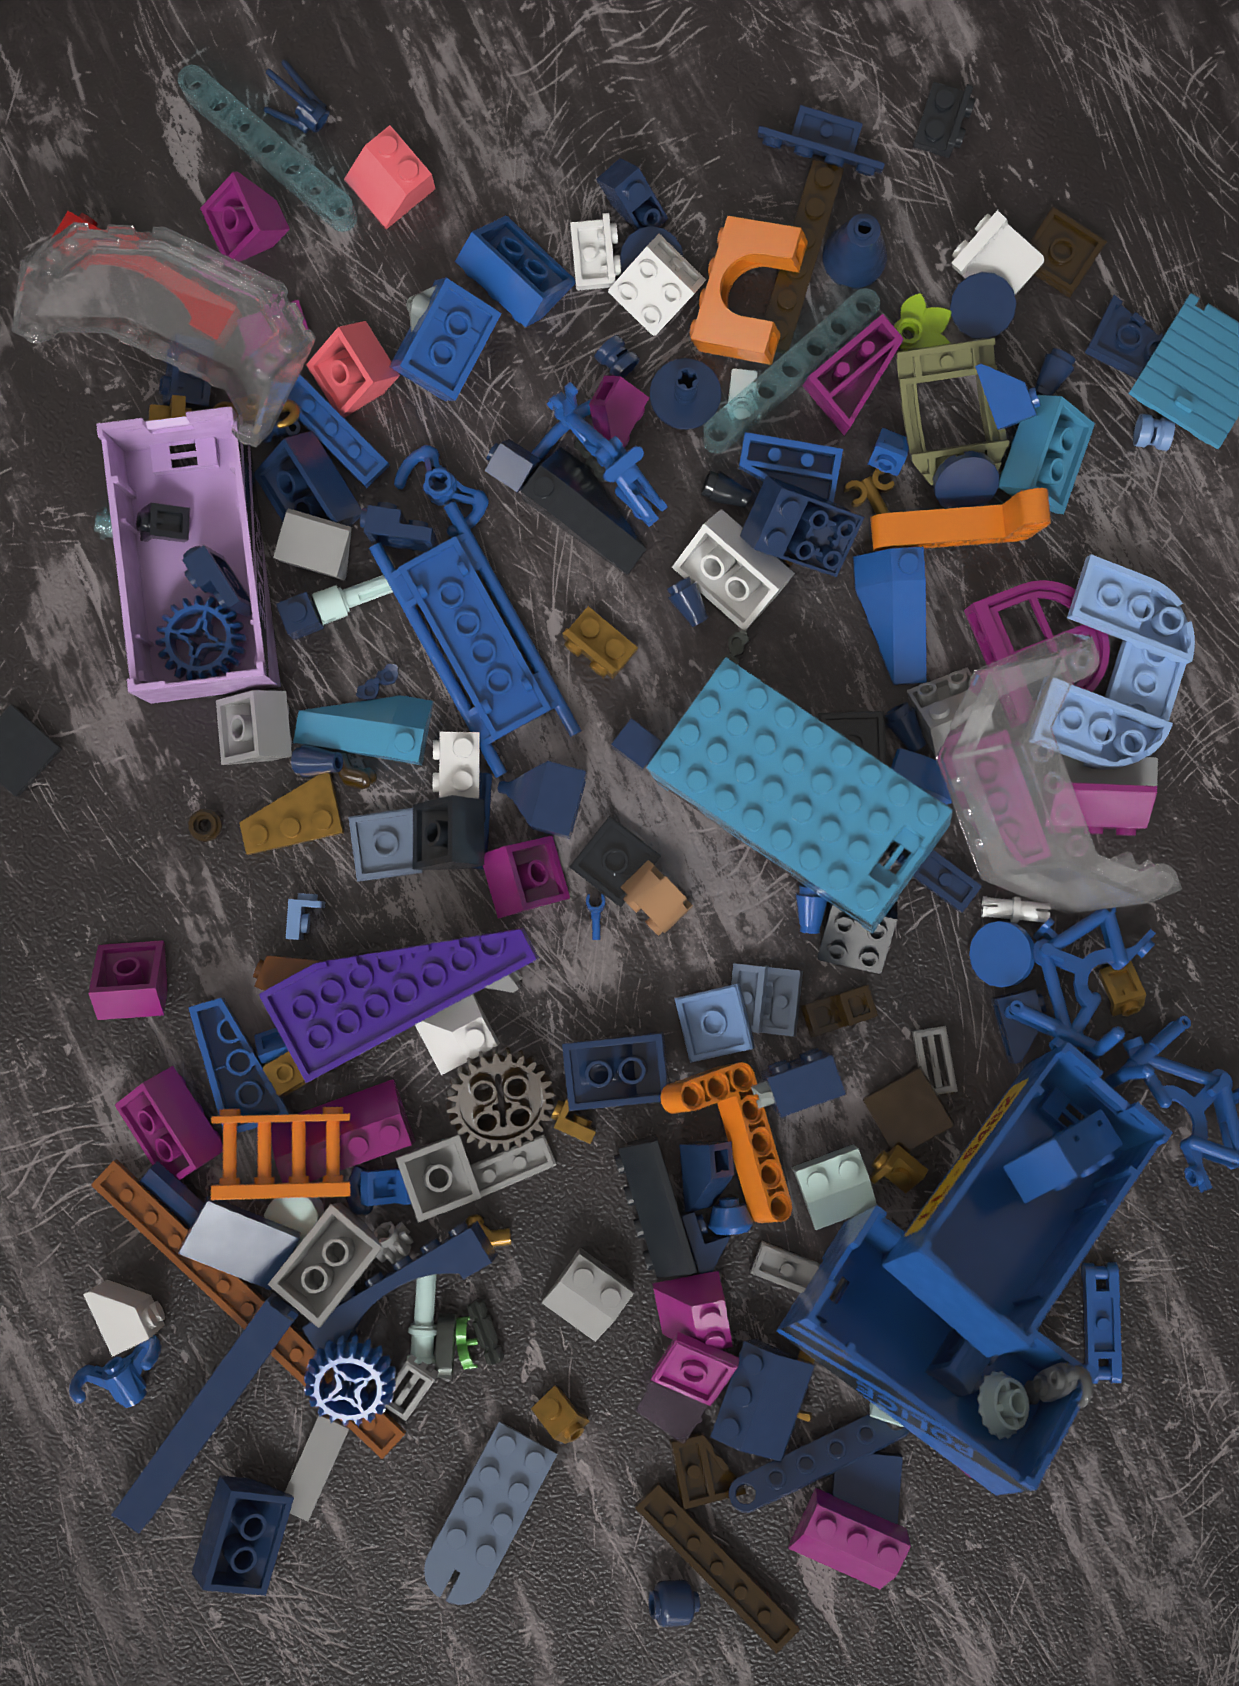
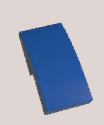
M901 748L896 750L891 766L893 771L945 804L955 802L962 779L958 770L912 751Z

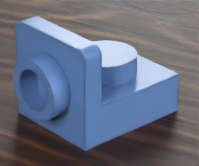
M298 893L297 900L288 899L285 939L303 940L304 933H309L310 914H305L306 907L325 908V902L317 901V894Z

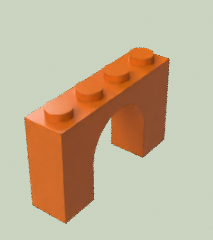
M727 216L725 226L721 227L718 233L717 253L715 258H712L709 263V280L706 288H703L700 293V310L697 319L692 321L690 338L700 352L772 365L781 335L775 323L740 316L731 312L728 307L729 292L737 278L753 268L770 267L799 272L808 240L802 228Z

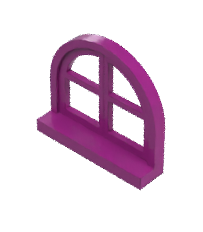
M1047 580L1031 581L977 601L964 610L1014 730L1034 722L1040 702L1036 703L1020 662L1051 651L1063 681L1074 685L1058 647L1088 635L1090 641L1089 663L1085 673L1075 686L1093 692L1106 672L1110 653L1109 636L1107 633L1083 624L1055 636L1052 634L1038 599L1053 600L1070 609L1076 589L1068 585ZM1029 600L1045 640L1014 651L998 612Z

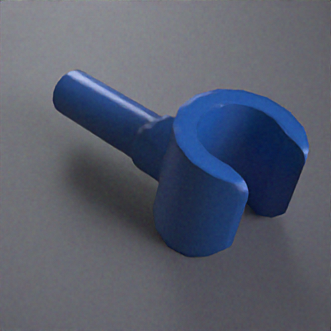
M602 893V903L598 907H592L589 904L590 894L586 897V907L591 912L592 940H601L600 919L601 912L606 904Z

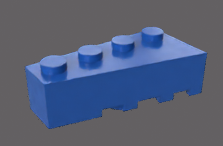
M218 998L188 1007L219 1116L220 1109H240V1116L292 1115L282 1096L277 1095L263 1070L264 1065L261 1064L257 1053L225 998ZM258 1122L237 1123V1133L258 1127Z

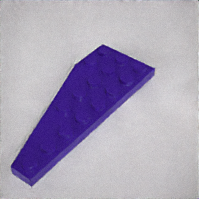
M524 928L320 961L258 995L304 1081L307 1083L539 959V956Z

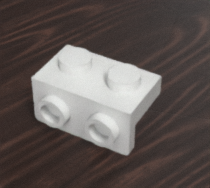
M602 213L603 220L570 223L577 291L610 288L615 283V276L621 275L620 256L613 255L612 244L618 243L616 223L610 224L609 213Z
M440 732V740H433V760H439V773H433V792H439V798L455 795L479 799L480 732Z

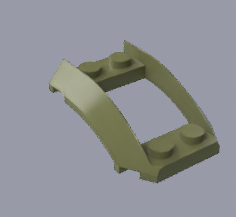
M979 338L896 352L901 407L910 458L930 485H933V477L937 468L947 458L956 455V457L965 455L964 452L966 451L984 453L993 460L997 471L1002 463L1000 461L1007 447H1009V440L1007 439L1005 429H997L975 367L983 364L997 370L994 354L995 338ZM976 375L977 393L986 442L926 451L920 418L917 383Z

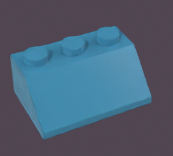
M1038 395L1041 404L1040 407L1035 408L1038 416L1019 423L1016 435L1011 443L1007 461L1000 475L999 487L1012 497L1023 490L1046 488L1048 489L1050 511L1064 514L1095 423L1062 396Z

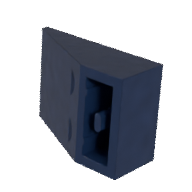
M767 475L740 537L754 550L837 577L865 517L796 485Z

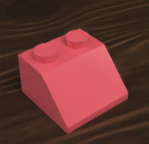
M391 125L364 146L344 178L345 182L385 229H388L435 190L431 172Z
M366 321L338 327L306 364L331 406L343 418L384 394L400 376L398 372L389 367L391 360Z

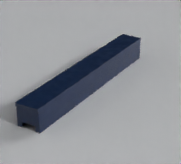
M273 1292L266 1299L111 1516L117 1517L138 1534L152 1519L299 1315V1312L279 1298L277 1293Z

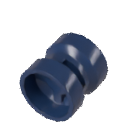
M619 335L608 339L594 356L601 365H606L610 369L611 376H621L622 378H625L640 361V358L634 352L628 351L625 348V342Z

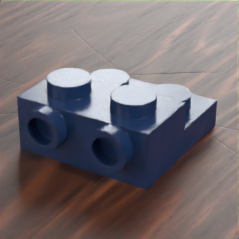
M378 502L377 506L368 505V508H362L360 527L364 528V533L372 545L380 542L385 547L427 552L438 546V539L433 529L428 527V523L419 520H409L407 523L402 511L397 509V505Z
M205 545L192 547L183 554L184 559L182 561L188 569L184 574L194 588L199 587L204 593L209 592L213 594L224 609L228 607L230 610L245 617L252 615L250 597L224 556Z

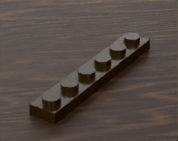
M813 159L793 227L802 228L808 240L799 272L779 270L764 319L775 323L781 334L776 352L788 355L844 171V168Z
M659 1481L635 1504V1509L776 1654L800 1631L799 1624L682 1507Z

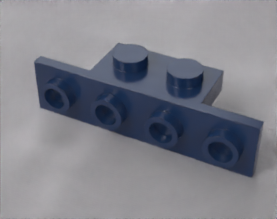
M800 105L792 135L759 126L758 137L763 138L762 144L769 147L781 149L782 144L794 148L793 153L799 156L812 158L813 154L825 157V163L838 167H843L844 163L857 166L856 172L874 177L875 172L881 174L885 165L883 162L854 154L863 123Z

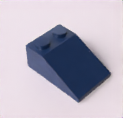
M664 1032L562 1044L569 1111L661 1102V1092L666 1085L670 1084Z

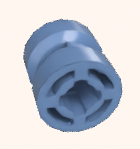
M1141 413L1136 421L1133 445L1143 448L1147 445H1152L1157 450L1168 451L1173 440L1175 423L1166 417L1159 420L1154 419L1152 415Z

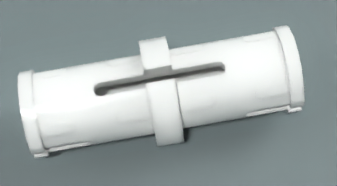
M983 896L981 917L1010 919L1012 923H1018L1019 920L1045 923L1050 918L1048 910L1051 909V905L1049 902L1021 901L1020 897H1013L1010 900Z

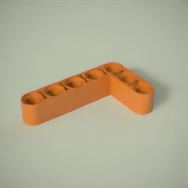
M1033 488L1020 491L1002 505L892 512L871 516L873 551L890 548L924 547L925 549L993 544L1029 539L1051 524L1048 489Z
M744 1062L718 1066L666 1085L660 1097L663 1108L669 1113L694 1111L715 1103L718 1104L727 1139L732 1141L733 1160L752 1219L757 1223L786 1221L792 1213V1201L765 1108L758 1109L756 1102L759 1099L758 1094L754 1095L750 1087L757 1084L752 1067Z

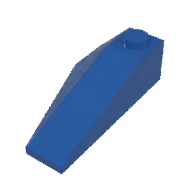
M924 547L890 548L854 556L855 592L867 616L866 619L870 628H872L893 685L926 683V578Z

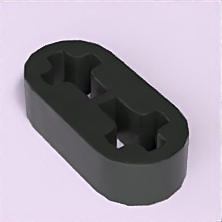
M439 1314L435 1370L439 1374L436 1378L453 1377L456 1314Z

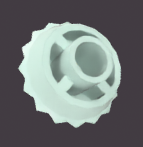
M992 1371L991 1375L984 1376V1383L979 1388L980 1394L977 1400L980 1406L978 1412L983 1417L982 1424L988 1427L990 1434H996L999 1439L1003 1437L1009 1439L1012 1434H1016L1017 1430L1026 1423L1029 1414V1400L1024 1387L1019 1381L1002 1371L999 1373Z

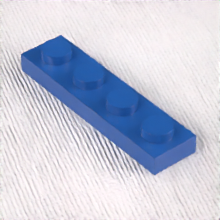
M298 372L294 373L274 393L277 399H290L298 404L300 407L298 420L309 431H313L317 439L366 488L390 466Z

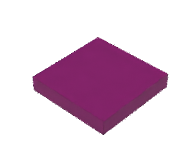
M677 1332L652 1371L651 1381L712 1406L738 1368L739 1358L713 1346L705 1345L704 1342L681 1332Z

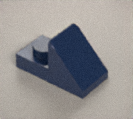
M681 1211L700 1274L712 1272L730 1239V1235H715L703 1239L702 1235L708 1234L703 1215L696 1216L694 1211Z

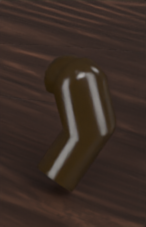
M341 752L343 767L337 773L345 785L358 789H367L370 785L375 784L377 774L372 768L361 769L353 767L346 753Z

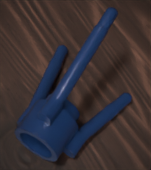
M286 60L282 61V66L307 97L303 98L271 69H267L266 74L299 103L295 110V114L299 117L298 119L267 106L264 107V112L296 126L305 134L309 129L314 133L318 132L328 120L330 112L326 109L327 105L318 99Z

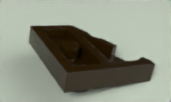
M701 1432L669 1440L681 1504L684 1509L729 1498L730 1486L737 1478ZM744 1486L737 1490L736 1496L746 1494Z

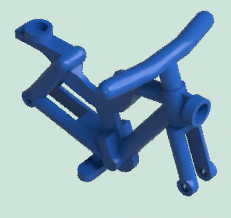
M569 382L564 386L566 396L561 391L552 396L546 403L554 411L555 418L560 421L547 432L532 451V454L543 460L559 438L571 429L590 454L597 458L600 466L606 468L603 473L604 480L617 483L615 488L616 496L632 509V513L637 519L643 520L650 527L659 518L652 510L651 504L644 500L642 495L662 512L667 508V505L658 496L636 465L644 455L643 449L637 446L626 451L622 442L616 436L608 441L583 418L591 414L589 406L591 399L577 406L576 394L578 391Z
M1105 903L1102 907L1059 935L1050 928L1055 921L1049 918L1033 935L1037 940L1034 944L1033 958H1035V963L1042 967L1056 1019L1024 1005L1019 1000H1014L1004 1011L1008 1019H1014L1054 1037L1049 1043L1051 1050L1069 1042L1076 1048L1084 1049L1083 1055L1091 1062L1116 1045L1124 1037L1125 1032L1121 1027H1114L1099 1041L1083 1035L1084 1029L1102 1000L1099 993H1091L1088 988L1090 972L1097 965L1105 963L1110 964L1114 970H1121L1136 954L1142 958L1155 945L1151 938L1156 933L1150 929L1135 946L1125 949L1115 914L1116 907L1113 903ZM1100 925L1106 949L1094 951L1084 959L1062 951ZM1056 967L1074 973L1073 986L1075 997L1082 1008L1072 1024Z
M1181 1016L1175 1021L1168 1023L1163 1030L1146 1044H1144L1142 1036L1124 1042L1123 1046L1129 1058L1119 1070L1107 1076L1104 1082L1114 1090L1117 1086L1131 1079L1142 1078L1162 1108H1169L1172 1101H1175L1186 1109L1191 1117L1193 1127L1191 1136L1183 1139L1179 1144L1189 1165L1185 1169V1177L1191 1186H1198L1200 1192H1203L1213 1187L1204 1169L1202 1158L1225 1165L1229 1169L1239 1167V1118L1235 1106L1239 1104V1088L1232 1091V1078L1224 1070L1217 1069L1209 1073L1157 1056L1184 1030L1191 1026V1020L1187 1016ZM1154 1069L1205 1086L1193 1097L1185 1090L1174 1085L1163 1086L1154 1073ZM1212 1103L1214 1104L1223 1145L1208 1141L1207 1120L1204 1111Z

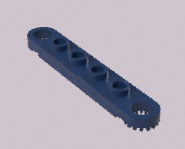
M868 1414L784 1455L782 1461L774 1460L737 1478L729 1489L731 1504L742 1513L753 1512L905 1438L910 1431L905 1427L901 1430H893L887 1425L886 1421L871 1417ZM743 1485L751 1486L756 1492L755 1499L749 1504L740 1503L736 1497L737 1490Z

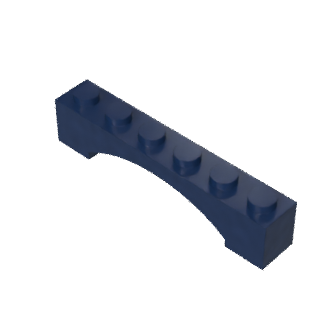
M464 1221L448 1231L450 1237L441 1242L437 1238L429 1241L420 1248L422 1252L420 1255L411 1259L409 1254L392 1264L394 1270L386 1275H383L381 1271L377 1272L364 1281L366 1287L356 1292L354 1288H351L320 1328L311 1321H308L302 1329L315 1351L319 1347L325 1348L326 1342L329 1339L337 1344L338 1339L342 1335L347 1342H351L355 1335L359 1337L356 1329L368 1309L382 1296L407 1282L425 1276L445 1273L460 1274L465 1279L491 1264L498 1254L479 1222L475 1221L467 1225Z

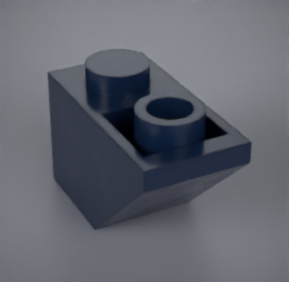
M620 158L596 179L611 205L635 231L650 226L659 228L668 220L666 213L639 167Z
M702 1140L681 1144L680 1155L685 1212L712 1207L734 1176L732 1141Z

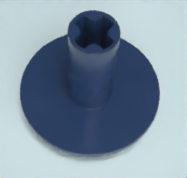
M682 358L665 364L655 374L650 386V402L655 414L665 424L676 429L689 430L706 424L717 412L721 401V387L716 374L706 364L695 359Z

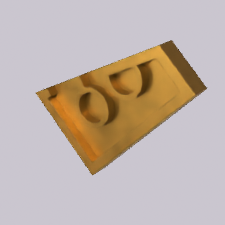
M331 772L315 776L239 822L246 855L343 834L344 829Z

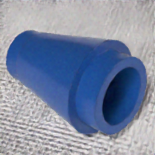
M800 885L799 893H796L800 932L809 934L820 933L827 901L805 885Z

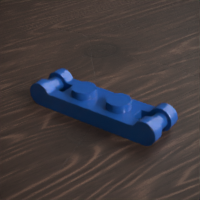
M1106 1262L1104 1266H1094V1263H1082L1085 1363H1090L1099 1370L1093 1384H1098L1099 1380L1121 1383L1122 1351L1118 1265L1116 1262ZM1096 1279H1105L1106 1289H1096ZM1109 1358L1108 1366L1099 1367L1098 1359Z

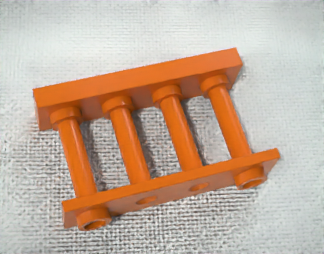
M323 1107V1114L240 1116V1109H220V1116H212L211 1123H223V1178H219V1184L211 1186V1200L350 1196V1181H343V1175H340V1121L350 1120V1113L343 1114V1107ZM306 1121H326V1175H323V1182H309V1176H306ZM258 1122L257 1177H254V1184H240V1178L237 1177V1123ZM271 1122H292V1176H288V1183H275V1177H271Z

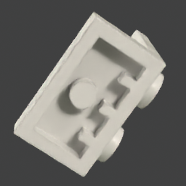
M658 234L615 281L608 292L642 326L655 336L696 293L706 279Z

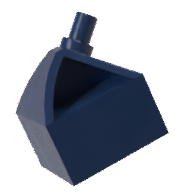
M546 761L510 782L500 781L497 789L499 793L506 794L514 801L533 830L571 840L587 780V772Z

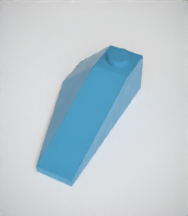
M400 695L299 710L293 743L422 765L434 701Z

